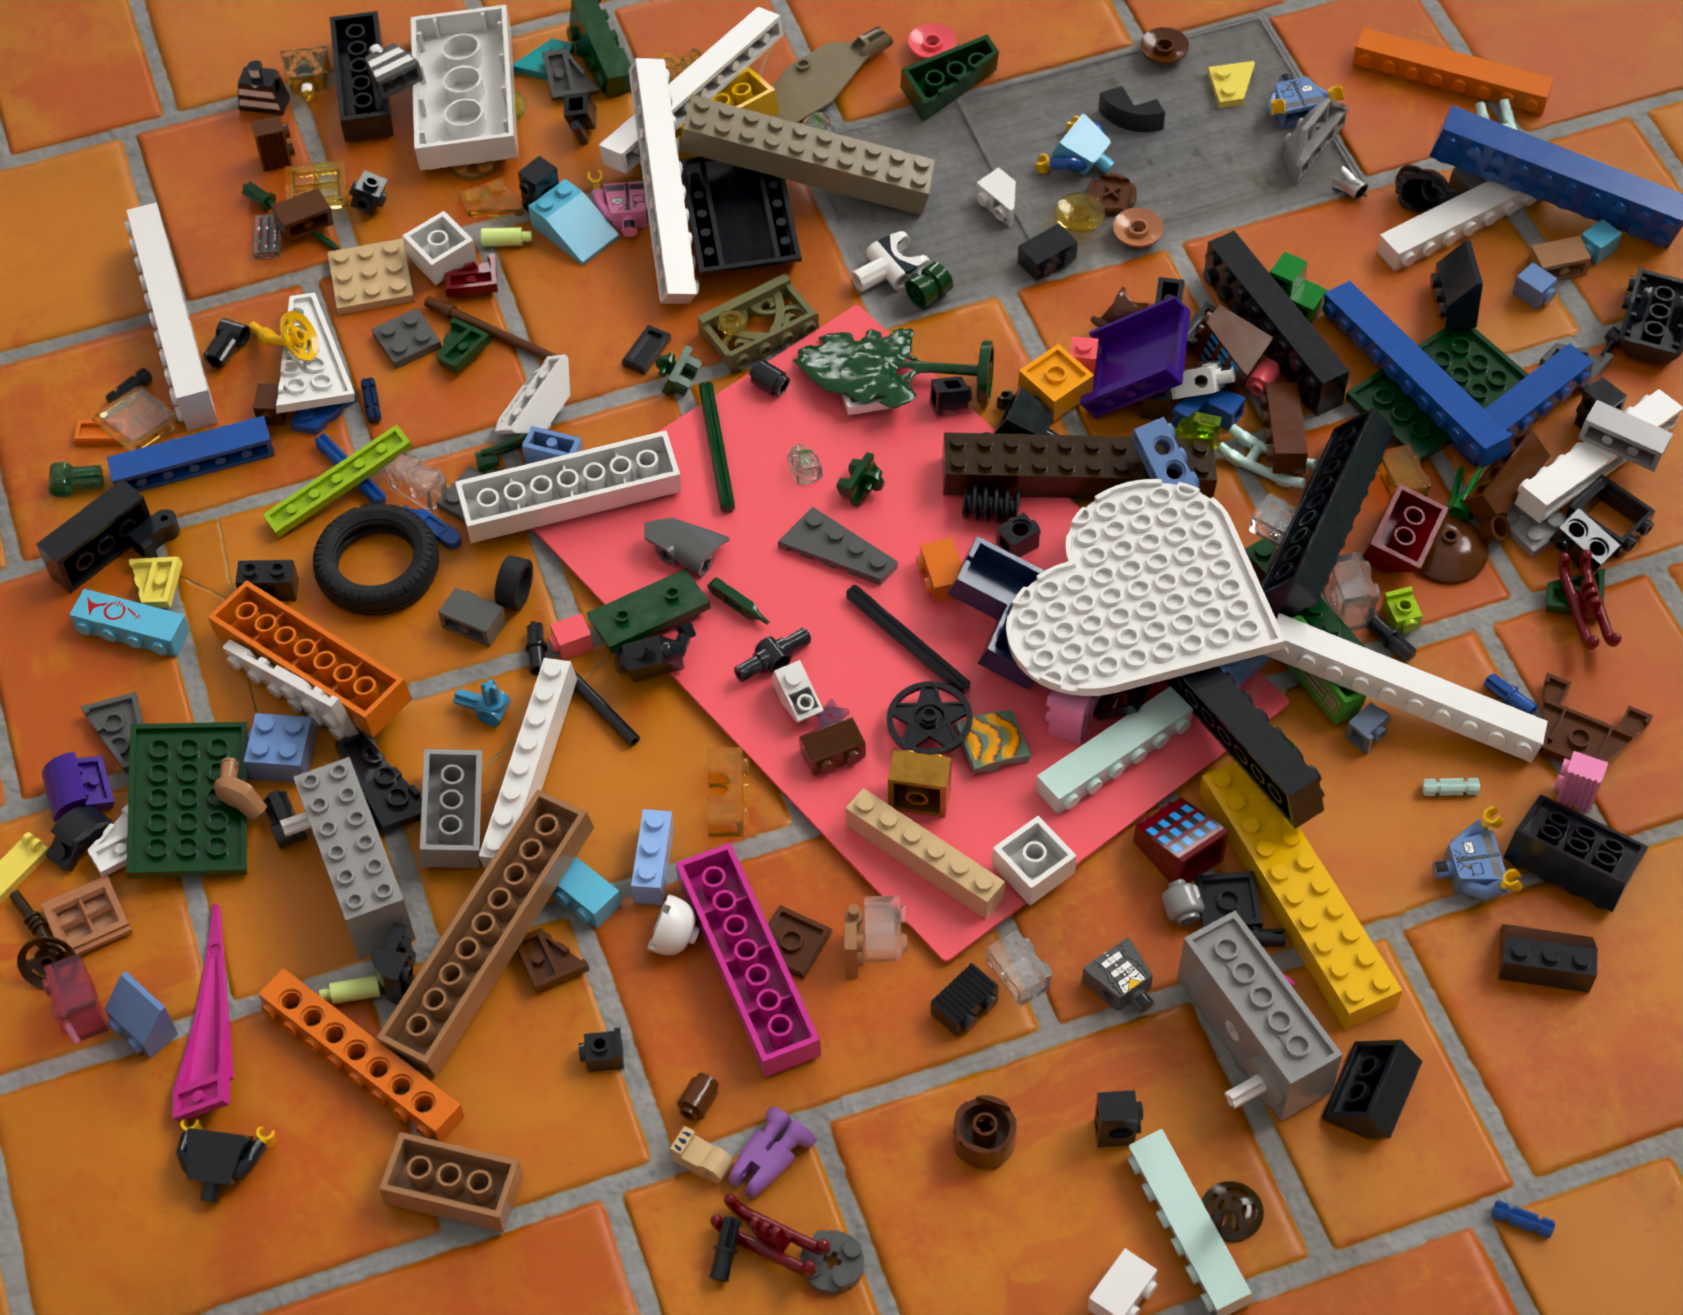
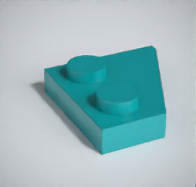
M552 38L513 64V71L547 81L542 52L566 48L573 55L575 51L574 44Z

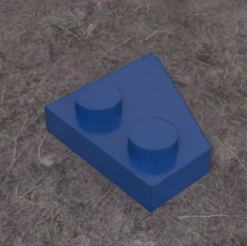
M354 392L355 401L296 410L291 422L292 430L318 435L327 427L329 422L334 421L341 415V409L348 403L353 405L357 401L356 392Z

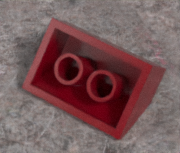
M1399 483L1389 499L1360 561L1384 573L1418 572L1424 563L1448 511V507Z

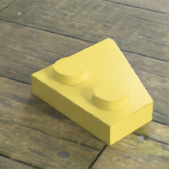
M1254 61L1208 67V77L1219 109L1243 106L1251 75L1254 72Z
M180 558L130 559L129 564L134 572V581L139 589L138 594L141 603L156 608H171L182 567Z

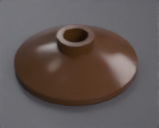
M1159 27L1144 34L1141 39L1140 48L1144 56L1149 60L1161 64H1170L1180 61L1187 55L1189 41L1182 32L1176 29Z

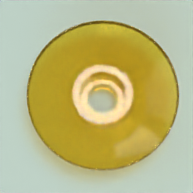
M1082 192L1071 193L1062 197L1057 202L1055 218L1067 230L1087 232L1101 225L1105 218V207L1097 197Z

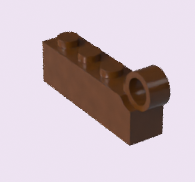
M1534 431L1513 436L1511 438L1510 454L1493 462L1463 500L1477 521L1481 520L1479 523V534L1488 544L1504 541L1509 537L1510 525L1506 517L1507 512L1515 505L1519 494L1517 491L1519 485L1527 478L1529 480L1532 479L1544 467L1543 465L1550 457V454Z

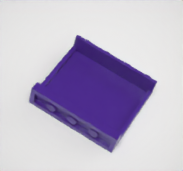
M1173 296L1090 331L1089 335L1092 338L1098 339L1099 344L1092 392L1081 396L1080 405L1097 419L1182 385L1190 310L1176 296Z

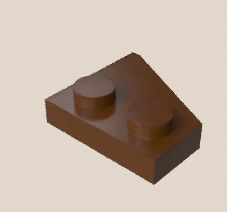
M541 928L527 933L517 949L536 993L590 971L586 960L577 958L570 953L568 947L561 942L554 941L551 935Z

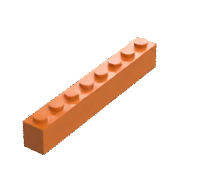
M1366 27L1363 28L1357 42L1353 64L1498 104L1500 100L1509 99L1510 107L1543 115L1554 78Z

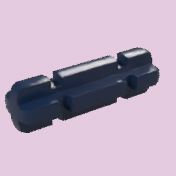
M372 377L368 379L363 378L361 380L367 420L372 424L380 422L382 417L375 379Z

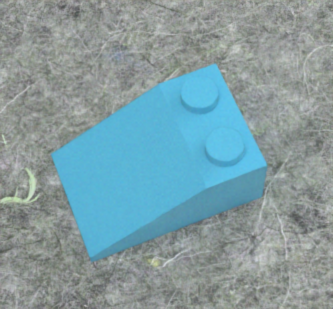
M564 179L528 206L531 226L581 265L586 264L620 238L618 232L583 191L567 179Z

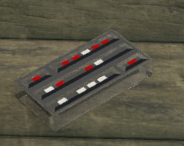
M273 214L255 215L253 250L255 259L280 257L281 232L274 222Z

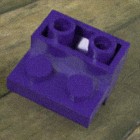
M70 752L55 757L44 766L41 775L53 822L58 821L68 811L80 806H94L98 810L113 808L114 798L102 756L76 758L75 752Z

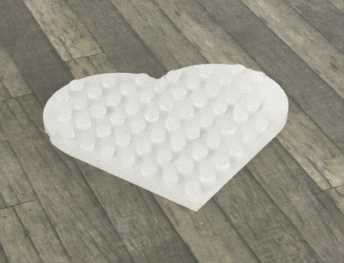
M1162 479L1136 480L1116 485L1096 495L1095 501L1086 508L1082 507L1071 521L1072 526L1066 536L1067 562L1045 570L1037 575L1036 581L1028 587L1024 586L1013 600V607L1007 616L1006 622L1009 649L1021 670L1031 679L1049 689L1079 696H1102L1286 649L1284 636L1228 512L1214 497L1208 498L1201 494L1199 488L1179 482L1177 485L1162 483Z

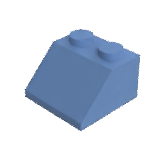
M124 971L120 975L104 1009L110 1019L107 1024L118 1036L123 1033L128 1038V1045L137 1054L144 1052L151 1059L175 1038L178 1033L165 1006L130 974Z

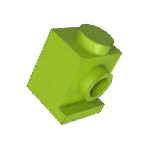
M1411 586L1385 592L1381 607L1388 624L1394 630L1399 629L1401 633H1411L1419 629L1423 617L1412 594L1413 589Z

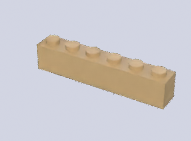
M863 788L846 806L845 817L847 827L986 920L1004 900V880Z

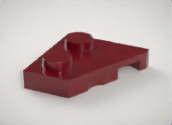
M495 253L487 255L488 261L476 265L473 261L462 268L445 273L447 297L498 292Z

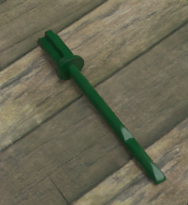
M251 181L248 184H243L242 187L244 189L241 193L260 205L261 210L269 211L272 209V205L277 204L275 203V194L267 193ZM318 232L310 234L332 250H341L335 242Z

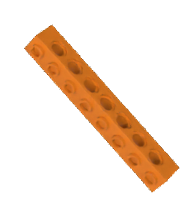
M283 968L258 993L263 1004L261 1009L269 1018L274 1020L277 1017L281 1020L283 1027L291 1035L296 1036L299 1034L305 1039L304 1043L314 1053L320 1051L326 1055V1060L333 1068L338 1071L342 1068L349 1073V1079L356 1086L361 1088L364 1085L371 1091V1096L378 1103L390 1105L393 1108V1113L401 1121L406 1123L409 1120L416 1126V1131L422 1137L442 1142L465 1118L461 1104ZM292 1004H299L293 1009H287ZM313 1021H320L315 1026H309ZM337 1037L342 1038L337 1043H330L333 1039ZM356 1055H364V1057L359 1060H352ZM381 1071L387 1072L382 1077H374L377 1073ZM409 1089L406 1094L397 1095L399 1090ZM424 1106L432 1107L427 1112H419V1110Z

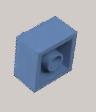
M255 713L244 758V764L250 780L295 783L294 776L310 770L317 739V732L312 717Z

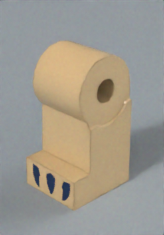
M686 1126L683 1127L670 1147L673 1162L715 1183L721 1182L733 1163V1158L726 1151L695 1135V1131Z

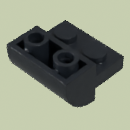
M394 922L385 948L372 947L371 960L383 995L391 1003L398 1005L415 979L413 966L416 960V952L413 951L412 938L409 937L406 925Z

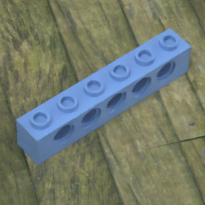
M1162 417L1134 429L1131 439L1150 479H1162V483L1174 485L1182 482L1197 488L1200 486L1196 473L1189 470L1185 450L1182 447L1179 448L1175 441L1176 433L1171 423L1167 424L1165 418ZM1155 446H1164L1168 454L1161 455L1157 453ZM1169 469L1177 471L1179 478H1170L1166 471Z

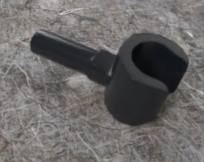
M1612 327L1606 333L1604 339L1609 343L1600 356L1604 357L1605 353H1610L1614 347L1617 348L1621 345L1619 341L1620 331L1616 327Z

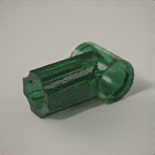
M55 462L50 466L48 492L53 496L68 497L72 494L73 490L101 489L104 487V475L101 465L73 467L66 462Z

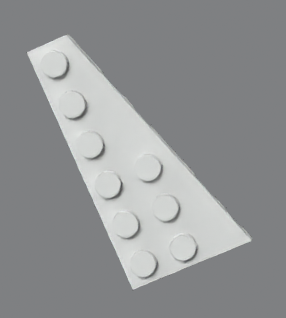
M308 293L290 296L288 312H300L311 322L318 337L319 349L314 359L301 361L294 357L287 347L283 346L276 413L355 401L354 390L316 294ZM294 320V325L305 332L303 327ZM308 341L307 349L305 350L306 353H308V350H309V341Z
M230 639L222 647L228 656L226 661L234 669L239 671L242 668L253 682L258 685L261 682L267 685V690L278 699L281 696L287 699L289 706L298 713L303 710L309 714L308 717H312L315 725L319 727L325 725L329 728V733L337 740L358 734L339 698L333 695L329 698L317 686L312 689L304 679L278 665L274 668L267 659L263 657L258 659L249 649Z

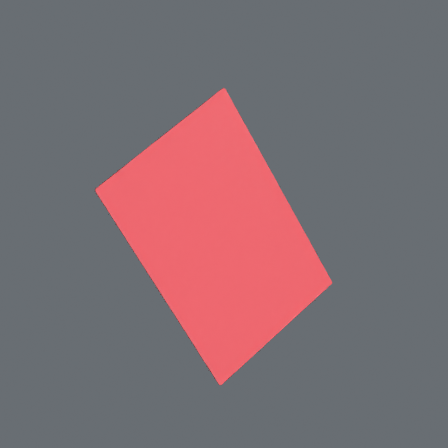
M855 305L767 361L786 372V376L790 378L789 386L781 396L771 395L752 384L749 373L715 395L735 502V509L732 512H723L720 508L702 404L658 431H667L680 472L682 492L532 528V530L603 605L683 569L688 571L709 600L711 609L680 622L681 625H684L691 620L696 636L690 639L687 652L683 657L685 669L669 673L670 676L940 960L948 963L1027 904L992 866L994 846L1039 816L1077 855L1076 866H1078L1228 752L1192 713L1191 726L1187 731L1182 734L1177 733L1171 737L1165 746L1160 749L1155 748L1149 752L1144 760L1127 767L1118 778H1111L1103 783L1096 793L1087 794L1072 809H1065L1057 814L1036 791L1037 775L1127 715L1100 721L1093 715L1080 745L1048 734L1049 722H1046L1045 718L1049 707L1046 706L1052 689L1036 681H1033L1030 687L1026 689L977 664L997 620L957 599L934 604L931 593L926 594L923 578L926 577L924 572H919L916 563V556H920V544L952 537L961 564L977 536L998 546L996 544L997 527L1006 522L1005 516H1003L1000 523L995 522L994 515H992L989 522H985L983 513L979 520L973 519L972 512L967 519H964L962 516L964 495H943L942 476L944 432H988L994 434L995 430L969 406L968 408L956 411L943 410L942 415H936L929 402L931 379H938L933 373H921L912 378L909 385L912 386L916 398L906 405L898 408L848 415L842 395L827 392L823 387L815 384L813 380L808 378L809 375L793 362V359L798 358V350L805 346L823 345L824 342L818 339V337L828 333L849 332L852 333L854 341L867 337L866 331L870 329L882 333L881 338L891 335L865 310ZM896 369V374L903 375L912 371V369ZM866 452L873 453L875 456L874 463L883 472L881 477L885 484L882 490H872L871 493H868L860 507L853 506L849 497L839 494L836 484L840 478L851 477L848 468L852 459H862ZM1020 497L1018 515L1024 512L1030 520L1036 521L1041 531L1039 547L1020 558L1044 571L1067 562L1066 536L1072 526L1071 521L1081 508L1070 498ZM814 507L898 561V568L882 585H878L848 573V570L841 567L832 568L825 565V562L813 557L808 559L800 556L799 552L788 549L786 551L778 548V541ZM675 518L728 536L730 541L720 546L713 553V563L704 576H699L681 566L677 561L673 565L662 561L656 554L655 545L644 538V523ZM715 577L721 579L754 602L760 613L770 621L769 624L766 625L760 620L747 619L709 591L707 585ZM852 585H858L970 681V688L963 695L969 701L973 717L991 712L1012 710L1032 755L1027 763L1002 764L999 771L973 773L963 747L960 745L955 750L943 755L952 758L951 790L946 817L899 811L1005 881L1004 900L987 920L846 826L845 808L863 788L888 804V776L893 751H903L893 741L887 728V711L891 701L900 691L916 683L935 681L947 684L847 599L846 591ZM676 625L649 637L661 635L676 640L678 636L675 628ZM804 627L811 636V643L793 652L789 664L798 660L801 661L824 712L797 723L782 705L771 682L773 673L770 670L764 673L759 672L742 683L735 676L734 667L752 658L757 644L768 636H772L776 640L780 637L786 638ZM1258 671L1238 688L1240 691L1245 690L1250 695L1253 705L1257 710L1259 708L1263 709L1269 720L1288 707L1289 699ZM1164 680L1152 683L1143 704L1170 686ZM938 690L942 702L958 701L951 694ZM920 691L908 695L900 703H917ZM966 716L951 725L952 728H953V730H954V732H955V734H956V736H957V738H958V735H957V733H956V731H955L954 726H955L956 723L965 720V719H966ZM853 717L865 740L866 756L855 764H844L835 768L831 773H818L816 776H813L800 750L799 736ZM893 718L894 728L898 735L903 738L908 725ZM928 739L918 746V748L926 749L942 747L932 739Z

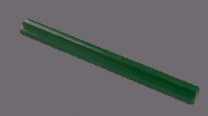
M710 381L706 383L701 382L699 384V392L720 508L723 512H732L735 509V502L714 387Z

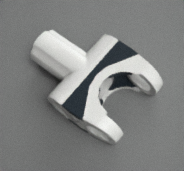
M900 231L872 243L866 250V257L870 263L852 271L851 279L860 292L885 280L895 290L905 289L907 279L916 273L921 275L922 269L931 264L932 261L926 255L915 257L903 256L902 252L910 246L911 238L906 232Z

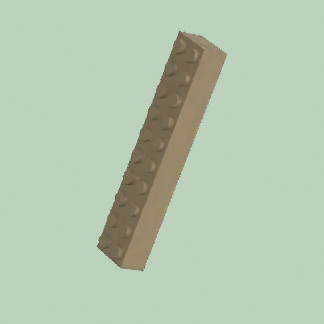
M692 95L679 144V151L918 215L923 214L930 192L935 160L695 95Z

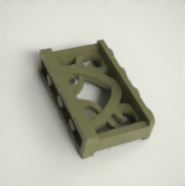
M786 273L697 316L700 336L708 341L728 366L731 373L744 369L749 364L791 345L793 342L808 336L819 328L818 313L811 308L791 284V279ZM789 299L793 305L784 306V300ZM788 312H798V313H801L802 316L799 317V318H797V316H796L795 314H791V313L785 314V313H788ZM755 314L761 317L775 316L773 325L768 333L744 331L748 325V318ZM720 332L726 336L723 339V341L719 338L717 333ZM734 339L735 350L730 351L727 347Z

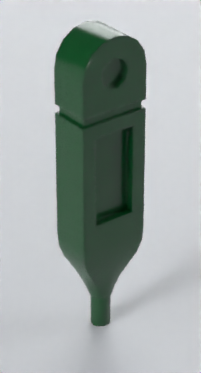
M715 577L707 585L709 591L747 619L760 620L766 625L769 624L770 621L760 613L754 602L721 579Z

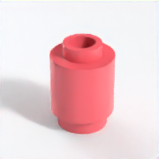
M1264 359L1258 362L1246 380L1248 391L1252 395L1260 397V393L1265 392L1266 382H1277L1279 379V365L1271 359Z

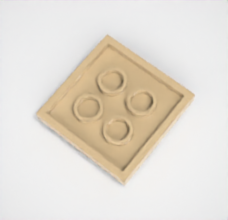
M403 238L328 252L339 315L415 301Z

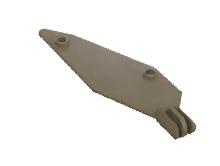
M876 26L857 37L853 42L827 43L789 65L772 86L776 91L780 112L773 117L799 123L830 105L866 60L893 44L892 37L879 26Z

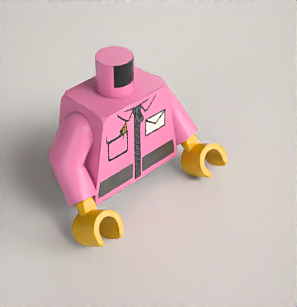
M598 169L600 177L598 180L591 179L590 171L588 172L587 180L593 185L594 189L591 190L594 205L607 221L611 222L615 230H622L623 235L633 237L637 234V229L648 227L649 218L644 181L603 184V188H601L602 171Z

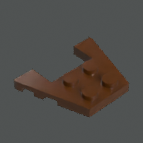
M1547 673L1543 687L1542 719L1548 722L1543 745L1541 746V754L1564 762L1565 758L1571 760L1573 752L1576 751L1609 764L1650 725L1653 715L1628 706L1618 728L1563 706L1562 703L1572 682Z

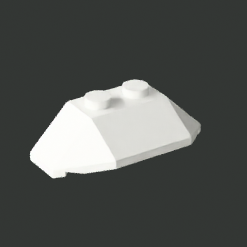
M566 354L548 356L543 361V365L535 370L497 420L495 432L498 435L528 434L531 426L547 430L551 427V422L563 410L565 402L570 397L569 360Z

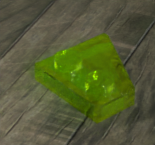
M1194 412L1189 415V418L1179 421L1178 428H1174L1176 438L1213 439L1214 449H1216L1220 441L1222 417Z

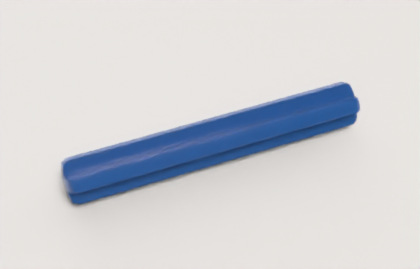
M326 434L316 437V447L334 465L348 457ZM370 478L356 486L373 504L385 503L387 500L386 494Z

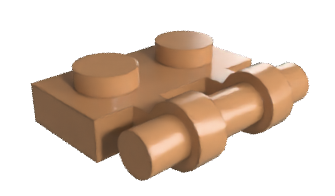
M851 904L845 913L844 951L846 978H858V966H863V912L856 904Z

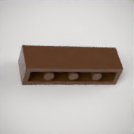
M1266 382L1265 392L1260 393L1259 406L1260 409H1264L1262 411V427H1267L1264 429V444H1269L1266 450L1267 463L1272 464L1273 474L1305 473L1308 450L1298 382Z

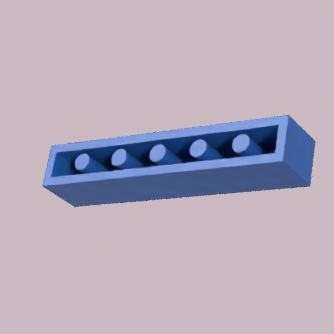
M1569 343L1485 408V410L1512 437L1521 431L1525 432L1533 425L1536 419L1549 414L1554 405L1559 401L1564 402L1570 397L1573 390L1579 386H1585L1590 381L1593 361ZM1453 441L1452 448L1474 467L1479 465L1468 456L1467 452L1459 444Z
M260 416L106 458L113 485L124 479L136 491L141 492L275 456L265 418Z

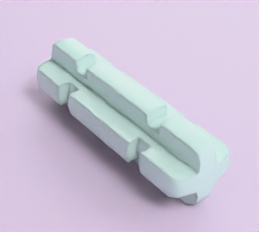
M1439 778V781H1436V779H1424L1422 782V792L1425 796H1436V793H1439V796L1463 795V792H1466L1467 795H1478L1480 792V781L1478 778H1467V781H1463V778Z

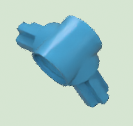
M489 679L488 682H482L481 695L463 689L455 692L453 702L456 705L475 710L477 718L489 726H498L511 703L510 697L503 691L498 690V686H496L495 681Z

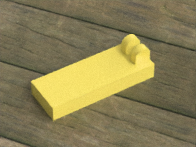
M30 832L25 833L22 839L0 860V904L47 858L46 854L49 848Z

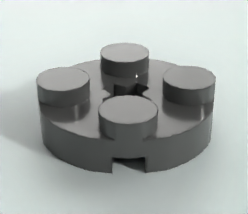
M817 1231L812 1239L816 1241L822 1238L826 1239L830 1244L831 1250L825 1256L813 1254L805 1249L802 1250L800 1261L812 1260L817 1267V1273L812 1277H805L809 1286L818 1293L830 1296L842 1294V1291L856 1286L862 1278L864 1256L861 1244L852 1236L842 1231ZM835 1256L841 1262V1265H835L833 1269H828L827 1262L824 1260Z

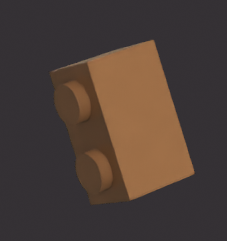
M1581 236L1532 245L1527 264L1529 266L1535 263L1556 277L1557 281L1587 275L1591 256Z

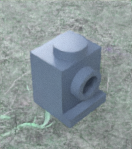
M1371 702L1348 722L1345 738L1367 755L1371 751L1373 741L1379 742L1387 733L1386 725L1391 721V718L1384 709L1378 708Z

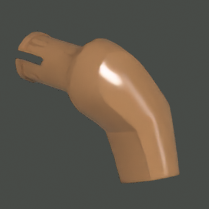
M224 758L220 762V777L214 782L216 796L225 804L237 808L250 820L255 819L267 808V805L251 785L237 778L239 761L236 762L235 758Z

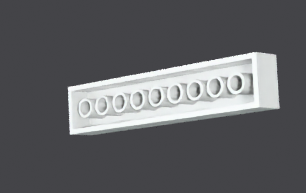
M157 202L126 210L129 220L124 222L128 236L134 237L129 241L133 254H138L134 258L138 273L143 272L139 276L143 291L148 290L144 298L148 310L153 309V311H150L149 317L153 329L158 328V330H154V336L158 348L163 347V349H159V355L163 367L168 366V368H164V374L168 386L173 385L169 390L173 406L179 405L175 407L178 421H184L187 431L217 424L216 412Z

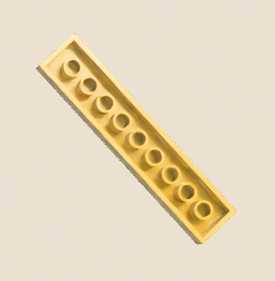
M1236 762L1202 775L1199 791L1201 798L1214 819L1229 831L1227 840L1246 871H1254L1257 889L1280 926L1285 929L1286 936L1344 1030L1398 1007L1403 991L1301 829L1299 827L1295 829Z

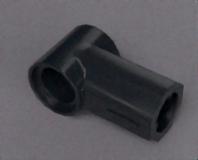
M227 318L221 319L216 328V337L203 354L204 360L212 367L218 369L224 367L237 347L242 348L247 344L250 337V327Z
M277 790L269 793L263 801L267 805L265 810L272 823L270 826L279 849L307 839L305 830L285 836L280 820L294 816L295 812L286 791L280 792Z

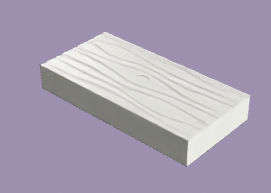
M506 5L411 17L412 57L419 62L423 81L413 85L414 149L420 171L519 158L511 25Z

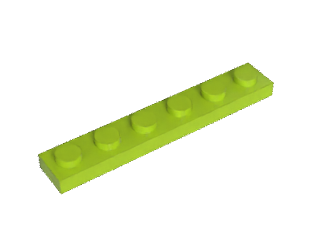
M396 424L262 515L280 538L412 449L413 446Z

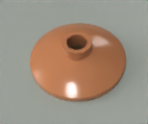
M1130 208L1116 216L1113 222V232L1116 238L1123 244L1142 248L1151 246L1161 239L1164 232V224L1160 216L1149 209Z

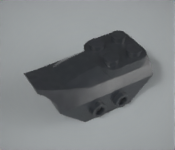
M1639 267L1636 277L1631 276L1627 291L1632 293H1626L1622 309L1626 310V314L1620 331L1619 341L1622 351L1627 356L1658 365H1666L1682 355L1683 279L1644 270L1643 267Z

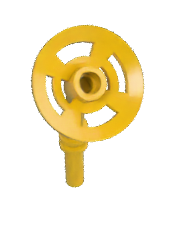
M289 311L282 316L280 320L281 335H277L267 327L263 328L256 322H251L248 325L250 331L257 335L262 343L267 346L278 345L287 347L290 353L301 361H310L318 353L319 343L316 331L311 322L300 312ZM294 320L303 327L305 332L294 325ZM308 341H309V350H308V353H306L305 350L307 349V345H308Z

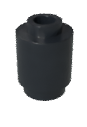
M762 360L760 363L756 362L749 373L751 383L771 395L781 396L790 383V378L786 376V372L765 360Z

